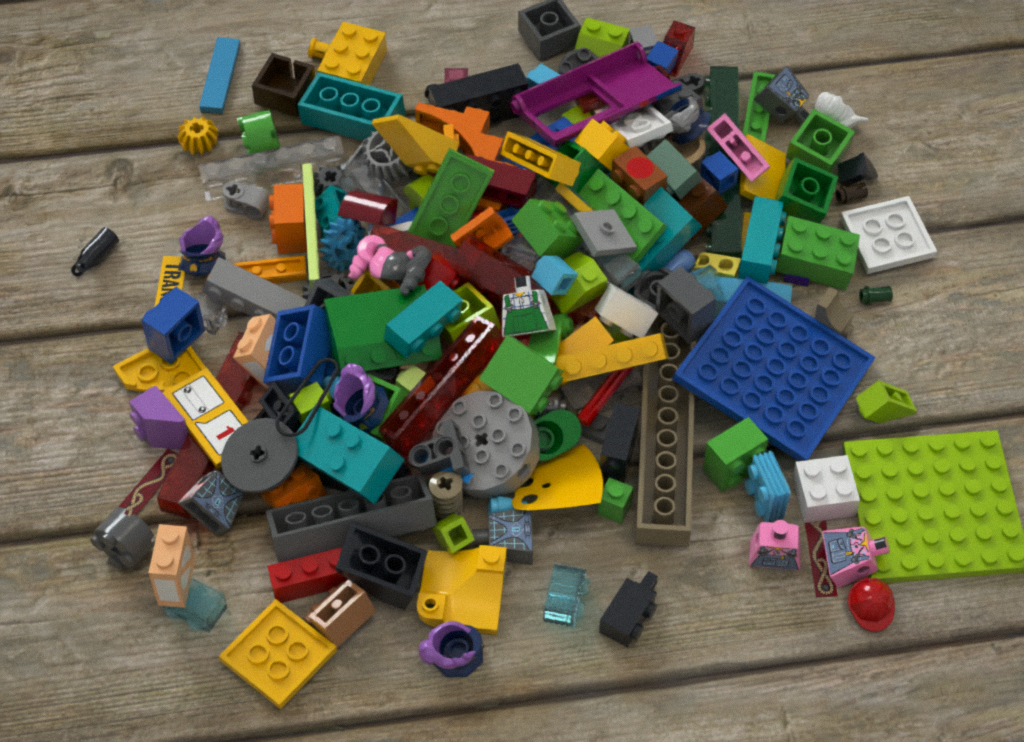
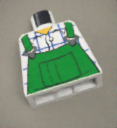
M530 276L515 277L516 293L503 295L502 337L556 330L545 291L539 289L531 290Z

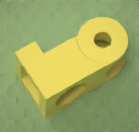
M703 252L698 255L692 274L695 277L738 278L741 258Z

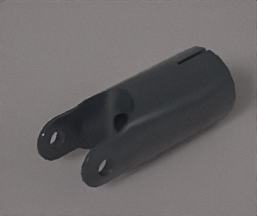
M103 227L81 250L77 262L71 268L72 274L77 277L81 276L88 269L100 264L119 243L117 235L111 229Z

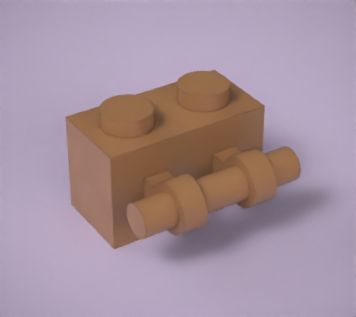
M350 580L341 582L337 587L333 586L327 592L328 596L319 604L315 603L310 608V612L303 618L310 626L314 625L316 630L335 644L337 648L376 612L366 592Z

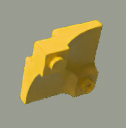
M480 545L479 548L456 551L453 554L448 551L427 550L428 553L424 563L421 588L417 600L418 617L432 627H437L449 621H457L463 625L473 626L480 634L497 635L504 588L507 548ZM428 604L435 605L433 608L426 607V605Z

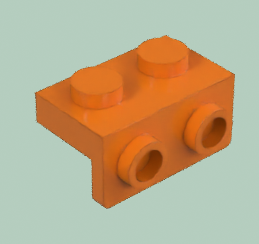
M491 206L450 235L453 242L467 255L473 266L482 262L514 238L506 221Z
M304 465L295 468L289 477L276 488L260 493L264 502L273 508L327 495L318 474Z

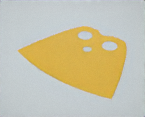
M584 444L567 450L552 459L536 465L530 476L534 480L533 483L527 487H519L514 492L515 497L512 499V505L517 510H544L601 503L603 477L600 466L592 452ZM545 483L551 484L548 488H542V485ZM527 495H537L538 497L535 502L530 504H523L521 502Z

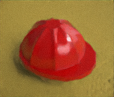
M863 578L853 584L848 593L847 603L855 621L863 629L871 632H878L887 628L893 621L895 613L894 596L889 586L877 578Z

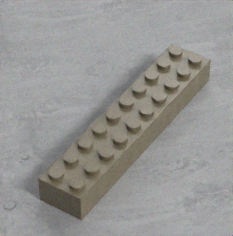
M657 315L645 336L663 333L669 359L643 364L635 544L689 547L692 512L695 394L672 380V377L696 345V340L691 344L687 343Z

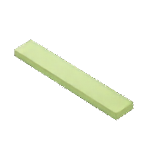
M308 163L302 164L311 292L315 280H320L314 177L312 165Z

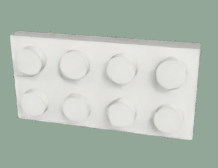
M650 104L620 117V120L610 124L614 131L617 130L627 139L624 143L629 148L634 146L640 148L644 143L653 139L664 138L667 133L674 131L672 123ZM605 106L603 108L595 110V115L609 109L610 107Z

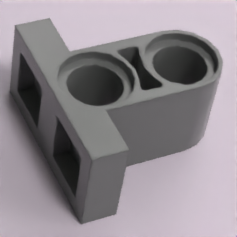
M452 419L442 422L443 436L418 444L410 450L409 461L422 474L431 475L449 467H453V470L461 477L471 473L460 427ZM453 447L452 452L445 455L446 450ZM428 456L427 461L420 464L421 459Z

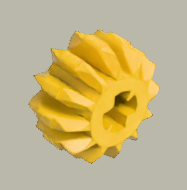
M193 116L191 121L185 119L184 125H179L178 141L184 152L190 151L192 156L197 152L203 155L204 151L211 152L212 147L217 146L218 130L214 126L212 119L206 120L204 116L197 119Z

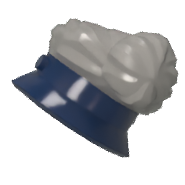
M693 97L678 101L667 114L663 115L672 123L674 130L670 132L672 133V141L678 145L698 138L708 127L711 114L699 108L697 101Z

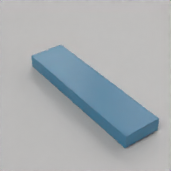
M217 37L199 105L200 112L223 114L241 45L240 39Z

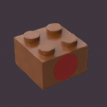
M634 146L612 160L611 179L641 205L660 187L666 191L668 176L638 147Z

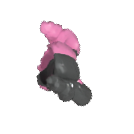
M376 235L366 236L357 246V255L353 257L348 276L353 280H357L361 277V274H364L366 269H369L371 276L374 278L387 279L389 282L395 280L401 285V294L406 296L410 291L414 292L418 287V283L423 282L426 277L425 269L432 260V252L423 245L416 246L408 252H395L388 247L383 238Z

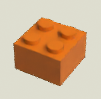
M303 183L274 185V195H269L270 210H272V214L269 215L270 229H274L272 230V244H277L278 254L307 252Z

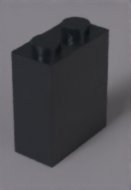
M614 402L600 454L599 468L601 469L604 484H606L609 477L622 483L626 482L638 436L639 407Z

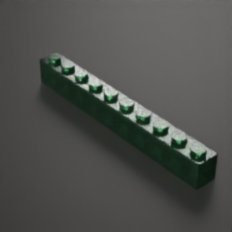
M710 66L709 75H705L704 89H708V93H705L704 107H709V111L706 112L711 114L709 126L725 113L739 129L738 67ZM706 129L705 143H709V147L705 149V157L712 156L721 151L735 165ZM739 169L737 184L720 194L729 207L705 228V237H710V242H706L705 253L741 258Z

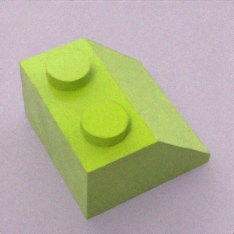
M586 17L578 34L575 49L588 48L600 58L629 45L630 29Z

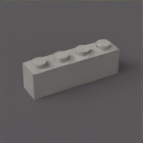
M218 257L202 290L211 299L219 300L230 305L232 309L242 311L252 317L271 314L276 319L278 311L303 307L307 301Z

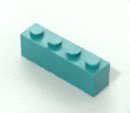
M755 196L741 258L739 279H745L748 276L756 282L768 284L769 274L775 275L777 260L773 258L778 259L780 244L776 242H781L784 229L779 226L784 227L787 212L782 211L784 201Z

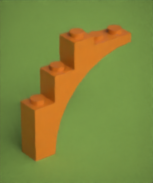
M418 102L415 108L416 122L443 135L444 125L453 124L454 134H459L460 149L465 155L480 156L518 168V166L508 162H501L503 156L499 153L504 142L503 138L487 135L490 129V112L466 107L464 113H460L455 110ZM481 198L476 207V212L485 211L490 206L497 212L505 210L508 205Z

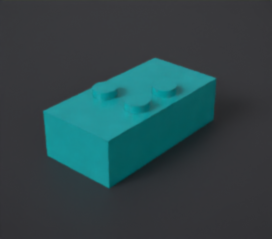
M320 72L316 74L297 104L302 124L362 141L372 136L370 131H377L372 125L373 119L393 115L405 116L406 114L402 94Z
M662 187L643 206L663 222L667 228L635 266L622 254L592 257L625 292L632 296L634 295L635 281L642 272L651 269L650 272L658 271L659 268H663L702 227Z
M322 407L318 408L308 428L302 434L295 436L298 442V458L373 504L377 502L405 460L391 447ZM312 411L309 413V415L307 416L299 430H301L304 427Z

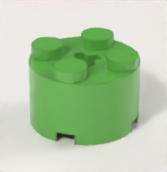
M270 109L237 118L240 130H245L241 136L245 149L250 148L247 150L250 164L282 155Z

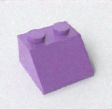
M156 385L129 401L132 410L129 415L136 425L133 429L141 441L145 439L151 447L180 450L191 448L185 419Z

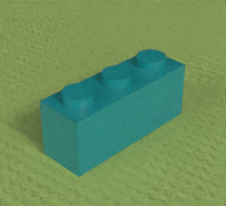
M440 280L386 324L384 339L405 358L413 352L418 353L425 346L426 341L431 337L436 338L443 331L444 326L449 322L454 323L460 317L463 299Z

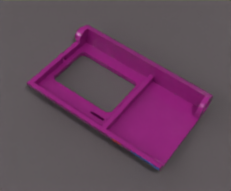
M636 41L512 96L510 107L515 115H519L551 146L555 147L577 137L592 118L600 124L602 121H605L610 125L620 120V117L680 91L682 84H674L651 66L647 61L643 46ZM588 93H593L610 107L557 132H552L537 118V116Z

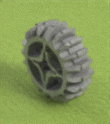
M370 131L372 136L365 139L367 145L361 147L364 152L361 155L364 161L363 164L369 173L382 182L389 181L390 183L394 179L401 181L403 175L409 177V172L414 170V168L403 163L378 131Z

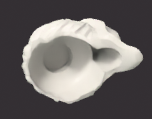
M823 92L816 100L815 109L848 128L869 121L866 117L856 115L849 105L843 103L841 96Z

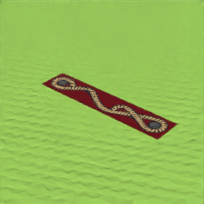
M168 448L118 507L126 509L124 514L129 517L133 514L137 515L185 457Z
M826 520L805 523L816 597L838 596L836 584L830 577L822 531L827 530Z

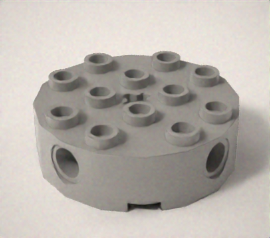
M475 391L458 398L443 411L433 430L432 439L444 435L443 421L452 419L460 427L470 471L473 474L468 484L462 482L464 494L475 499H488L496 497V495L505 496L515 492L530 478L539 461L540 438L535 421L521 405H516L497 391ZM453 447L448 448L445 455L450 454Z

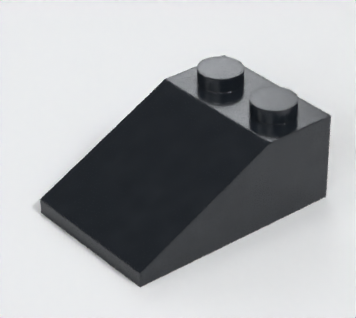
M352 522L335 570L379 601L406 610L414 596L428 551Z

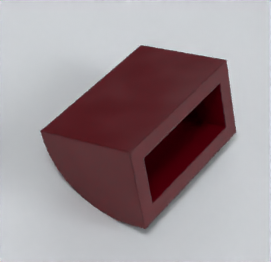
M354 190L349 192L343 199L338 216L376 225L395 224L398 199Z

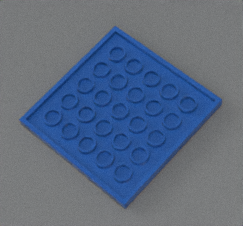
M746 276L674 373L672 380L737 422H741L749 417L768 438V442L797 461H806L876 357Z

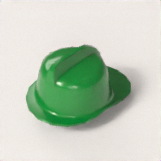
M554 410L534 420L540 438L539 461L552 459L571 449L581 437L582 428L580 421L575 414L568 410Z

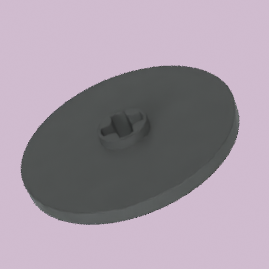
M261 418L249 421L235 430L228 438L222 451L221 466L226 479L238 490L246 493L267 492L282 484L295 468L299 453L296 437H286L280 434L276 429L275 419ZM281 421L279 422L281 430L286 433H293L287 425ZM261 451H263L264 456H259V459L257 460L255 456L260 455Z

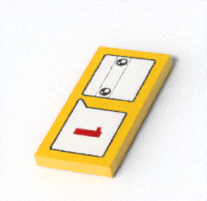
M206 367L162 393L183 416L187 430L215 467L219 469L222 467V451L228 438L235 430L249 421Z

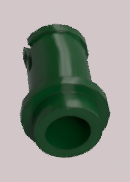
M865 286L864 289L859 291L860 302L867 306L876 302H891L893 299L892 288L890 286L876 288Z

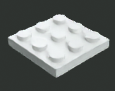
M909 196L841 212L840 219L845 230L860 235L857 254L867 274L935 258L937 255V250Z

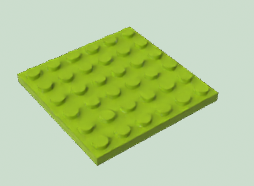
M998 430L843 442V454L848 455L860 498L856 514L858 527H866L872 540L886 537L890 548L889 553L876 556L878 570L868 575L869 578H877L884 583L1024 572V533Z

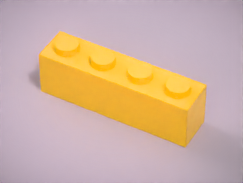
M509 131L499 153L548 179L573 186L581 162L539 142Z

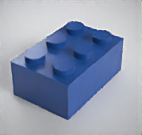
M313 304L278 311L263 383L270 386L275 381L286 394L294 393L319 360L328 358L330 337L324 309ZM327 362L318 366L304 387L318 382L322 388Z

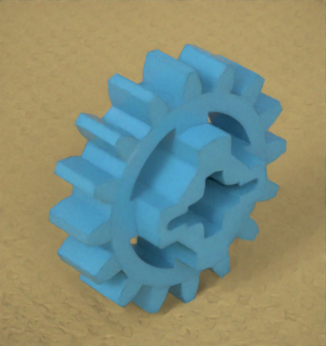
M338 217L336 223H329L330 230L324 229L323 232L326 237L320 239V242L324 243V247L320 248L319 251L325 253L322 261L327 262L328 267L342 272L344 269L350 271L349 267L352 264L353 257L357 255V246L366 237L362 235L366 229L360 227L361 223L359 221Z

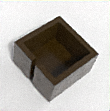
M271 53L252 84L254 104L297 117L299 114L297 104L315 78L314 65L295 60L293 62L295 78H293L291 58Z

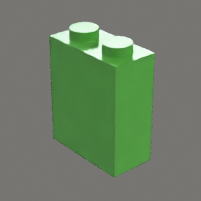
M507 335L479 380L516 405H521L529 414L537 415L538 412L541 413L548 405L549 399L547 398L552 390H557L561 385L564 370L516 338Z

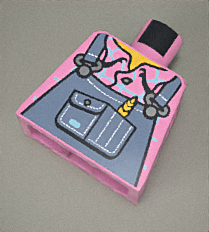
M777 520L774 523H759L750 540L749 566L800 570L801 541L799 526L788 524L784 520Z
M866 527L822 531L830 577L838 588L875 573L878 570L876 556L890 552L887 538L882 537L872 540Z

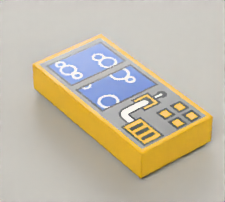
M563 183L557 185L556 191L579 212L596 211L572 188Z

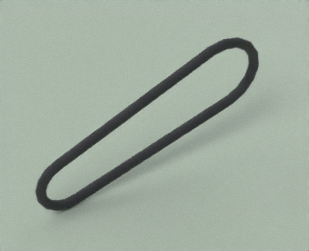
M324 358L314 365L277 416L275 425L280 434L286 437H295L302 434L308 428L339 372V364L336 360ZM324 362L333 363L336 368L304 427L295 433H286L281 430L279 426L281 417L318 366Z

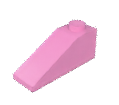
M725 113L706 128L714 141L751 182H754L771 167Z

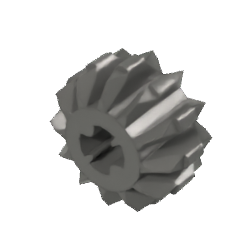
M328 164L327 168L319 167L318 172H313L316 198L330 185L348 191V193L351 192L352 180L347 169H341L339 164L336 167H331Z

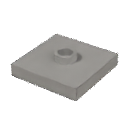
M614 209L576 212L571 217L572 222L593 257L633 253L637 248Z

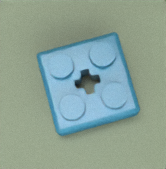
M769 451V453L764 452L763 455L761 453L758 456L754 455L752 464L748 466L749 478L744 481L745 489L748 495H753L755 511L759 517H763L765 522H774V520H779V518L783 520L791 494L787 481L772 451Z

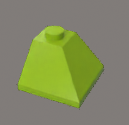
M580 251L563 260L578 273L567 294L551 295L547 292L560 313L569 314L604 294L607 289L608 279L594 259Z

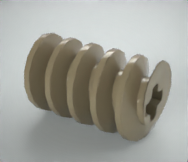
M442 471L436 473L429 481V492L433 499L436 518L444 519L452 513L461 515L463 511V480L455 472Z

